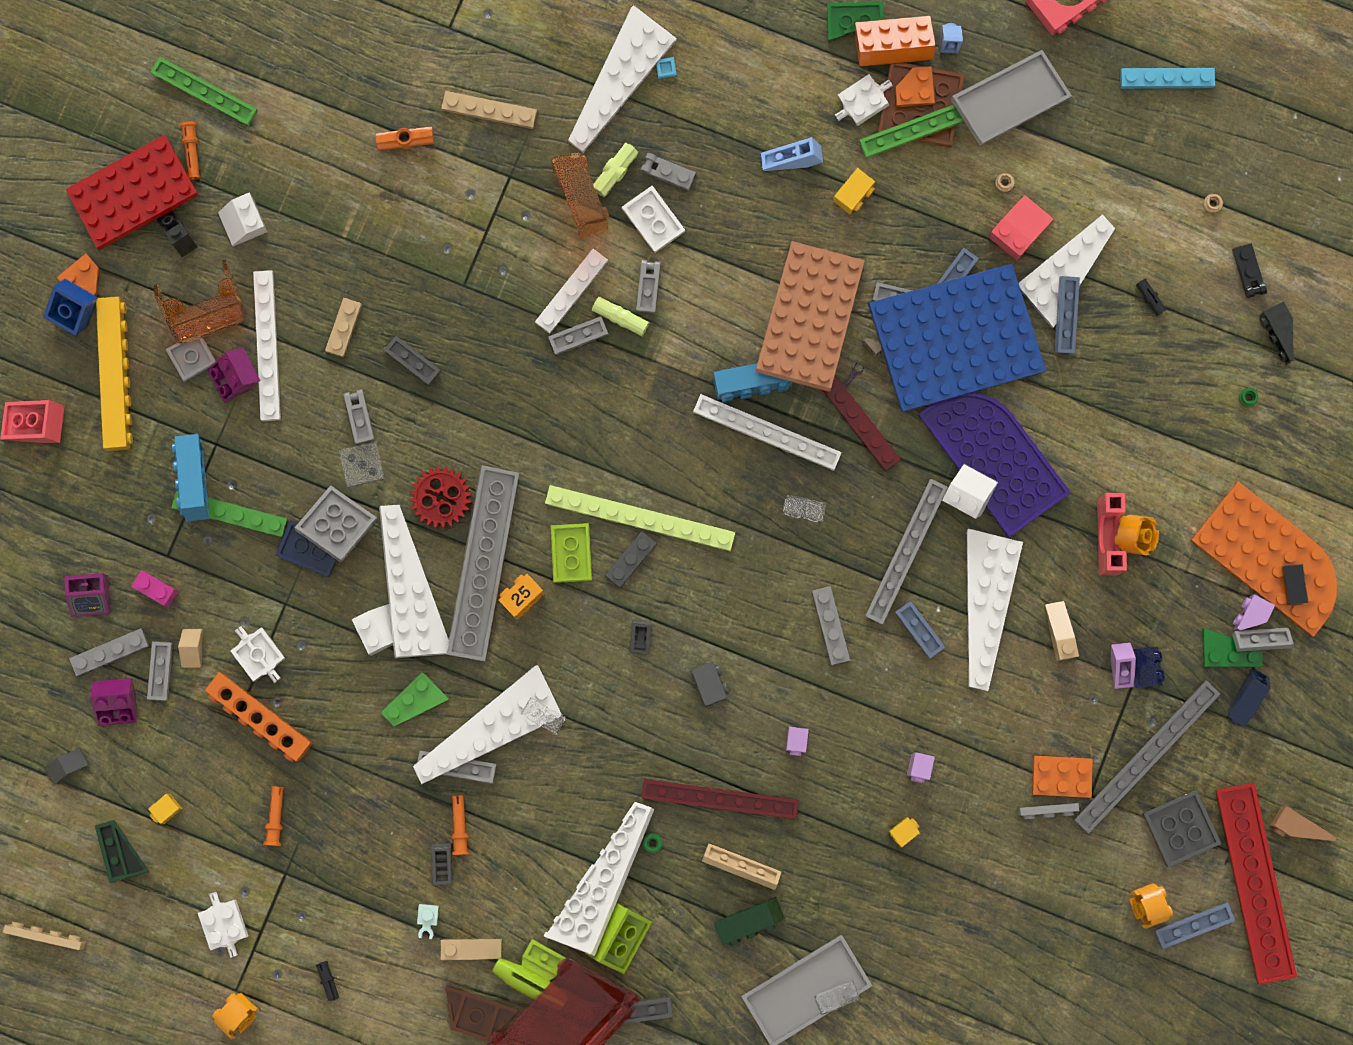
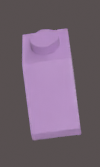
M1131 643L1112 644L1110 660L1114 688L1134 687L1136 657Z

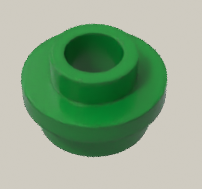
M1245 388L1239 394V401L1245 407H1252L1258 402V393L1252 388ZM1250 395L1251 401H1247L1245 396Z
M654 833L648 834L643 840L644 849L649 853L658 852L662 847L661 837ZM651 839L656 840L657 844L655 847L649 845Z

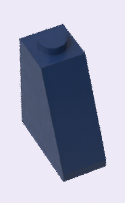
M1252 667L1228 710V717H1230L1229 719L1233 723L1247 725L1271 689L1270 679L1267 675Z

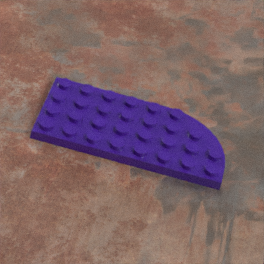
M970 393L931 404L918 414L959 471L965 464L998 482L986 508L1008 538L1071 493L1014 415L997 400L983 394Z

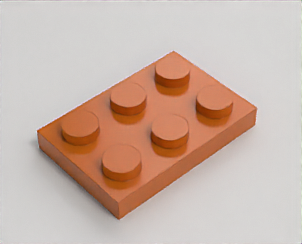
M1033 756L1032 795L1091 798L1093 759Z

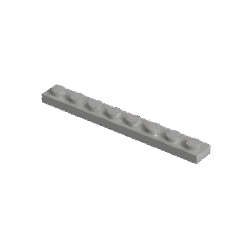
M929 480L865 615L866 618L883 625L948 488L947 486L935 480Z

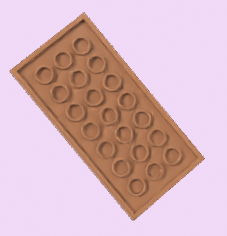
M794 241L791 242L755 372L830 392L865 260Z

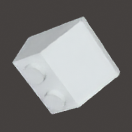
M250 193L231 200L218 212L233 247L268 232Z
M964 464L951 482L942 501L976 519L982 515L998 482Z
M389 604L370 610L352 619L369 655L372 656L393 645Z

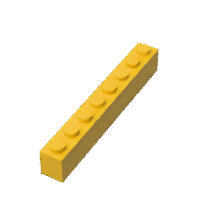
M120 297L97 298L103 448L106 451L130 450V444H133V435L129 429V425H132V416L129 414L128 409L131 406V397L128 395L127 389L130 388V378L127 376L129 360L126 358V351H128V341L125 339L127 322L124 321V313L127 311L126 303Z

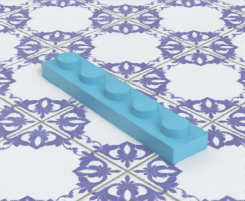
M1121 68L1120 87L1121 89L1214 88L1215 68Z

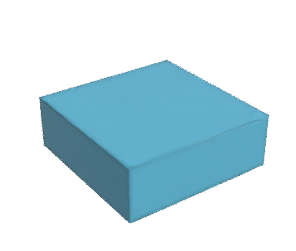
M674 57L660 59L656 63L658 79L677 76Z

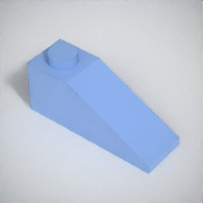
M812 137L761 153L764 171L807 168L823 163L821 145Z

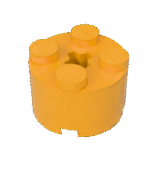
M1127 515L1120 518L1118 533L1115 536V544L1122 551L1131 554L1149 555L1150 551L1155 550L1159 540V530L1155 528V525L1158 524L1154 518L1138 515Z
M1152 883L1130 892V895H1133V898L1130 899L1133 913L1137 920H1142L1143 924L1141 926L1147 929L1168 921L1173 916L1172 908L1167 905L1165 899L1166 892L1162 886L1158 887Z
M232 993L225 1001L227 1004L222 1009H217L212 1015L214 1024L230 1039L236 1038L234 1034L237 1031L242 1033L256 1018L254 1012L259 1013V1009L242 993L237 995Z

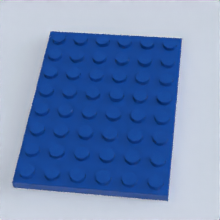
M1012 264L868 304L901 413L1046 372Z

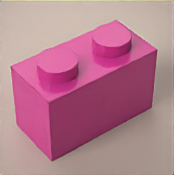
M143 570L140 571L131 586L167 608L171 606L179 592Z

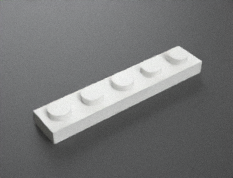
M592 249L535 323L551 334L607 264L608 259Z

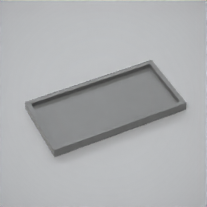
M1040 50L953 95L950 100L981 146L1069 100L1072 95L1043 50Z
M841 934L741 995L769 1044L778 1045L872 987V984Z

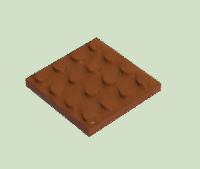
M906 63L890 64L888 79L893 86L885 91V98L889 106L881 112L878 133L954 105L950 99L953 95L962 91L965 74L932 68L934 105L896 107V86L912 68L923 66ZM955 126L915 141L951 148Z

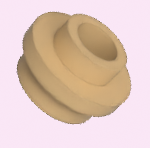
M1002 173L996 178L995 185L998 190L1008 192L1014 186V178L1008 173ZM1001 181H1007L1008 185H1002Z
M1210 194L1204 199V208L1208 212L1216 213L1223 206L1222 198L1217 194ZM1210 201H1214L1216 206H1211Z

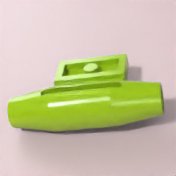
M533 939L522 956V965L499 958L492 970L496 976L510 987L539 1003L561 1010L568 995L550 982L551 979L557 976L566 958Z

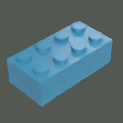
M757 363L713 372V383L717 401L722 400V403L731 402L736 397L747 399L756 393L767 395L771 393L770 391L777 389L778 392L789 390V387H792L793 382L755 372Z
M199 435L175 436L172 451L176 459L173 464L174 471L177 473V479H175V487L179 495L176 498L177 508L180 509V515H184L186 522L210 519L204 450Z

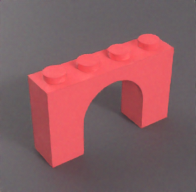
M1026 0L1025 2L1053 36L1057 32L1058 34L1063 33L1068 28L1067 25L1071 22L1075 24L1083 17L1082 14L1092 12L1097 7L1096 4L1101 1L1104 3L1107 0H1083L1075 6H1064L1056 0Z
M1105 493L1097 499L1099 575L1118 576L1127 571L1126 551H1120V547L1115 544L1120 517L1125 513V493Z

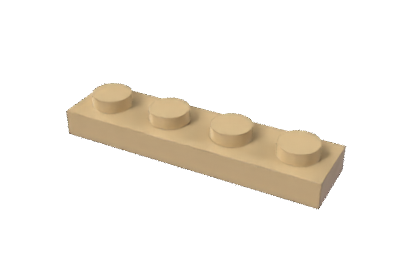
M710 843L702 860L704 863L773 890L776 889L781 875L779 870Z
M19 922L5 925L3 933L76 950H83L86 941H81L80 936L69 935L68 938L61 936L62 932L50 930V933L42 932L43 928L31 926V929L23 927L24 924Z

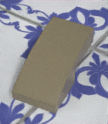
M870 338L863 340L862 345L873 358L879 354L884 358L879 342Z

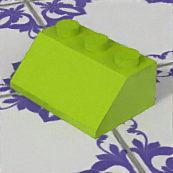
M616 903L595 956L588 953L585 954L599 963L625 974L652 921Z

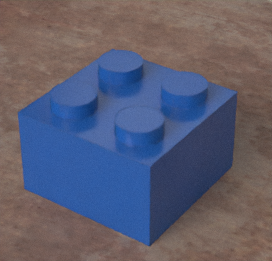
M64 279L53 286L43 317L76 336L88 327L98 297Z

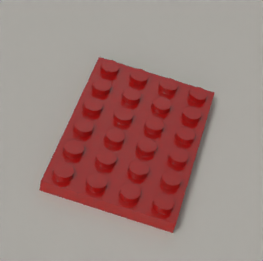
M166 135L155 139L66 189L99 251L199 196Z

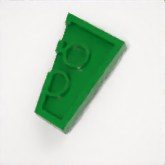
M883 1L827 3L828 42L855 32L856 22L884 20Z
M1205 628L1202 629L1203 667H1263L1262 650L1237 652L1232 637Z

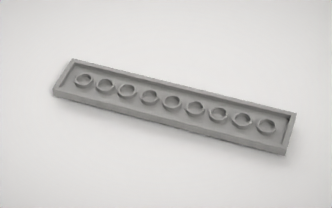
M483 465L480 467L446 655L483 662L486 659L519 477L517 472Z

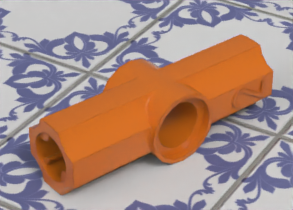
M432 127L417 129L401 128L398 131L377 133L378 151L397 148L407 150L413 146L434 144ZM403 136L410 137L406 142L400 141Z

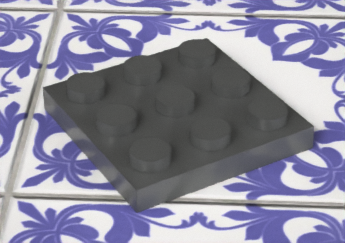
M1197 790L1142 813L1168 868L1221 844Z

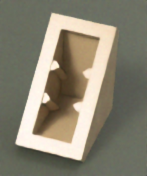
M203 629L182 630L178 646L182 668H202Z

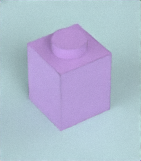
M788 727L786 751H790V755L801 756V753H806L809 729Z

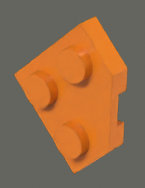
M932 66L914 67L895 88L896 107L934 105Z
M85 253L57 278L60 282L67 279L96 296L98 293L97 283L100 268Z

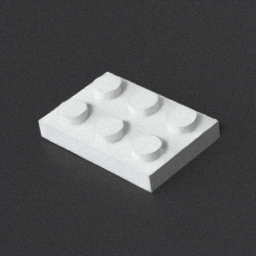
M653 186L622 206L624 213L654 253L685 233L683 226Z

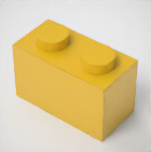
M857 168L836 193L833 202L851 215L853 211L857 212L862 207L863 202L861 201L865 197L869 198L874 192L875 181Z

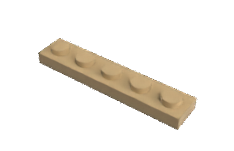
M445 91L441 108L442 111L529 129L534 128L537 109Z

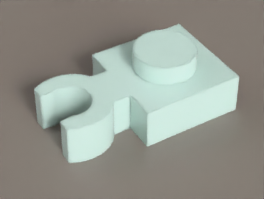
M419 904L417 924H423L418 933L419 938L423 937L424 931H428L430 934L429 939H433L434 931L431 926H437L439 906Z

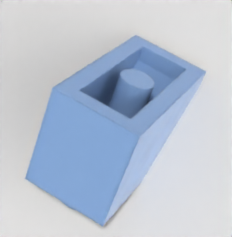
M954 23L942 25L939 53L958 54L963 42L961 26H956Z

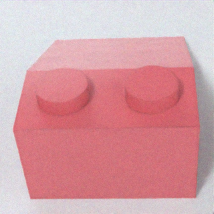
M1024 195L991 231L988 238L1018 261L1053 221V218Z
M50 400L5 402L0 439L34 443H60L65 406Z

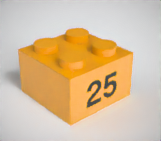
M521 574L514 581L515 585L511 589L506 588L499 595L501 597L499 599L500 603L516 620L545 595L544 591L528 574L525 576Z

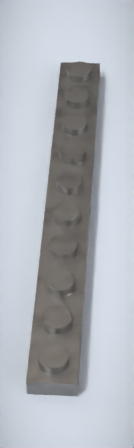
M1207 680L1204 681L1074 818V821L1089 834L1213 703L1220 693Z

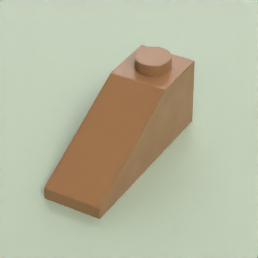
M1281 806L1270 824L1274 828L1273 832L1281 837L1287 836L1324 841H1335L1337 839L1288 806Z

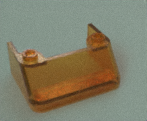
M572 153L552 157L553 173L558 177L576 222L580 240L607 230L609 213L606 206L602 207L586 166H589L586 156H581L580 153Z
M226 259L222 260L226 278L218 283L220 295L185 308L182 301L178 298L164 300L158 285H154L155 299L176 342L181 344L188 343L245 320L246 310Z

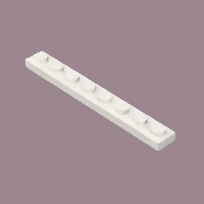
M272 270L254 271L258 377L260 379V418L262 422L281 420L274 272Z
M700 394L693 411L697 415L833 471L842 453Z

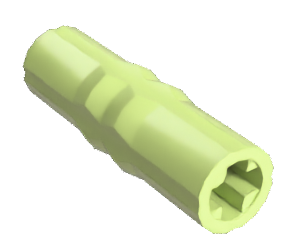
M601 297L596 299L592 307V311L640 336L645 334L649 326L648 321Z

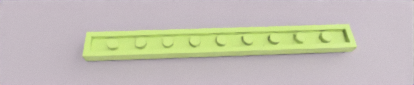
M552 485L549 486L545 505L726 551H731L735 535L733 531Z

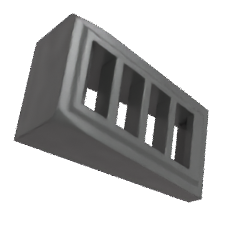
M451 843L431 844L433 886L452 885ZM436 851H447V853L436 854ZM447 858V861L436 862V859ZM436 867H447V869L436 870ZM448 874V878H436V875Z

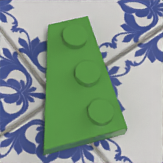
M422 672L381 714L395 727L450 699Z

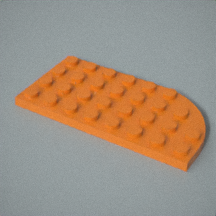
M1239 481L1236 482L1190 541L1261 598L1274 604L1275 609L1309 636L1314 637L1330 616L1337 596L1336 574L1329 557L1315 541ZM1303 564L1308 603L1287 605L1282 567Z

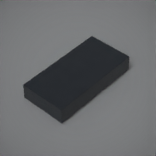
M1303 564L1283 566L1282 572L1287 605L1308 603Z

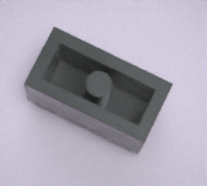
M712 661L691 670L705 707L727 699L726 694L729 691L725 682L721 683L719 676L722 673L718 664L714 665Z

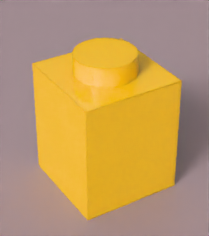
M165 794L149 808L151 812L150 817L155 823L165 824L183 808L171 794Z
M908 817L888 831L899 847H903L920 832L918 831L919 825L913 818L910 820Z

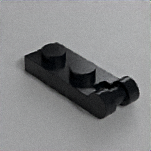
M1252 243L1233 248L1232 252L1246 297L1251 298L1255 294H1267V288L1263 282ZM1255 282L1257 287L1252 288L1250 283Z

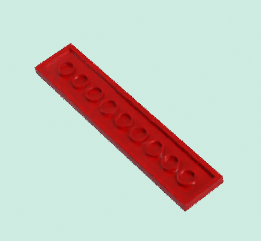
M1255 783L1215 790L1257 984H1264L1295 978L1297 973Z

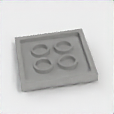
M330 485L295 526V531L339 562H342L377 521V517Z

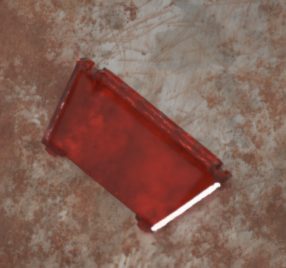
M567 958V960L563 959L557 966L556 974L558 976L506 1031L493 1033L487 1045H604L634 1013L635 1008L633 1005L638 1003L641 997L576 960Z

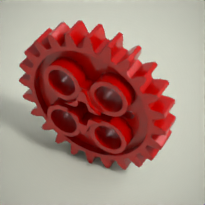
M437 466L436 472H433L429 468L428 475L422 472L424 478L417 477L416 479L419 483L412 484L416 490L410 491L414 498L409 499V501L415 503L411 509H418L415 516L422 515L420 518L421 522L427 519V526H430L433 522L436 529L439 524L445 529L446 523L453 527L452 521L455 520L459 524L458 517L465 518L463 511H470L466 507V504H472L467 499L472 496V493L466 492L470 489V486H464L467 482L466 478L460 480L461 473L455 476L454 469L448 472L447 467H444L443 471H441L439 466ZM434 481L441 482V487L439 489L435 490L431 488V485ZM452 488H456L459 491L456 497L449 496V491ZM425 491H432L433 493L441 496L443 493V496L446 499L454 501L457 504L452 505L449 502L442 499L440 500V502H438L439 500L436 496L428 494ZM426 498L433 499V504L429 507L423 505ZM446 505L449 506L450 512L446 515L441 514V508Z

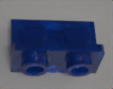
M1158 647L1133 649L1136 657L1135 688L1163 686L1162 681L1165 680V676L1160 666L1162 653Z

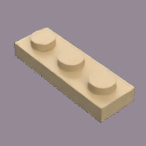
M343 298L325 349L327 353L344 358L362 303Z

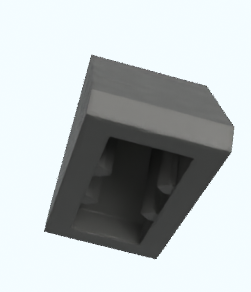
M632 620L631 653L649 654L652 622Z
M78 748L57 757L45 769L54 785L89 766L81 749Z

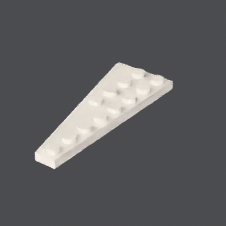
M634 5L628 13L568 139V142L582 153L586 151L653 70L656 63L662 59L676 42V38Z
M400 505L380 506L394 657L404 658L446 654L449 640Z
M967 529L968 687L988 691L1023 542Z
M534 666L415 764L413 768L421 784L561 718L562 714L539 666Z
M637 802L632 805L622 820V825L610 837L611 841L605 850L602 849L599 853L601 854L600 857L588 869L577 885L576 892L570 900L566 901L564 904L565 908L559 917H555L553 920L554 924L548 932H545L544 937L595 956L654 812L653 808Z

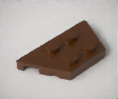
M446 985L445 991L447 994L450 1027L453 1031L489 1042L518 1012V1008Z

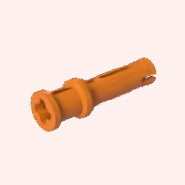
M192 121L180 123L183 134L181 142L185 146L188 176L190 180L200 179L196 147L198 138L195 131L197 124Z
M271 786L269 820L265 825L267 830L266 840L263 842V845L281 846L279 839L280 830L283 827L280 824L284 787Z
M452 796L454 833L451 836L454 843L452 856L469 855L470 853L467 851V838H469V835L465 833L464 796Z

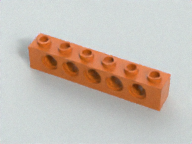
M219 672L205 689L209 693L207 697L215 703L218 701L224 705L223 710L230 715L236 714L239 717L238 721L247 727L249 724L254 728L253 733L261 739L263 736L269 740L268 744L275 750L281 749L285 752L283 756L289 761L293 762L295 760L299 762L313 745L309 739L225 674ZM226 690H231L232 697L229 700H225L223 697ZM245 701L247 709L244 712H240L238 706L241 702ZM257 713L262 715V721L259 724L254 722V716ZM272 725H276L278 731L275 735L271 736L269 728ZM286 737H291L293 744L287 748L284 745V740Z

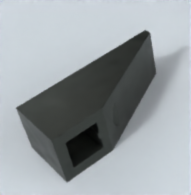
M173 210L156 219L181 257H184L198 247Z
M1283 301L1262 312L1259 315V320L1262 327L1267 329L1270 342L1276 346L1280 360L1287 365L1294 360L1293 317Z

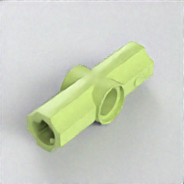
M625 143L616 156L606 163L602 174L592 185V189L600 196L605 197L615 183L624 177L628 170L627 168L637 157L638 151L632 145Z

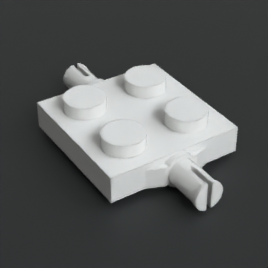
M868 74L838 94L844 109L835 114L836 118L840 121L849 115L859 126L889 106L884 96V91L892 87V83L888 79L881 85H878Z
M242 626L236 629L235 632L242 640L231 652L253 682L267 674L274 683L281 678L274 669L285 657L265 630L261 627L255 633L248 635Z
M217 892L211 893L209 896L213 906L198 913L209 949L227 947L230 958L237 956L234 944L240 939L248 937L237 901L235 899L220 903Z

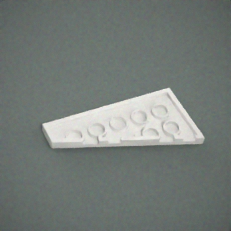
M1101 215L1019 282L1021 293L1052 329L1056 325L1059 276L1080 277L1081 284L1115 229L1104 215Z

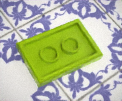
M589 523L551 525L553 582L592 581Z

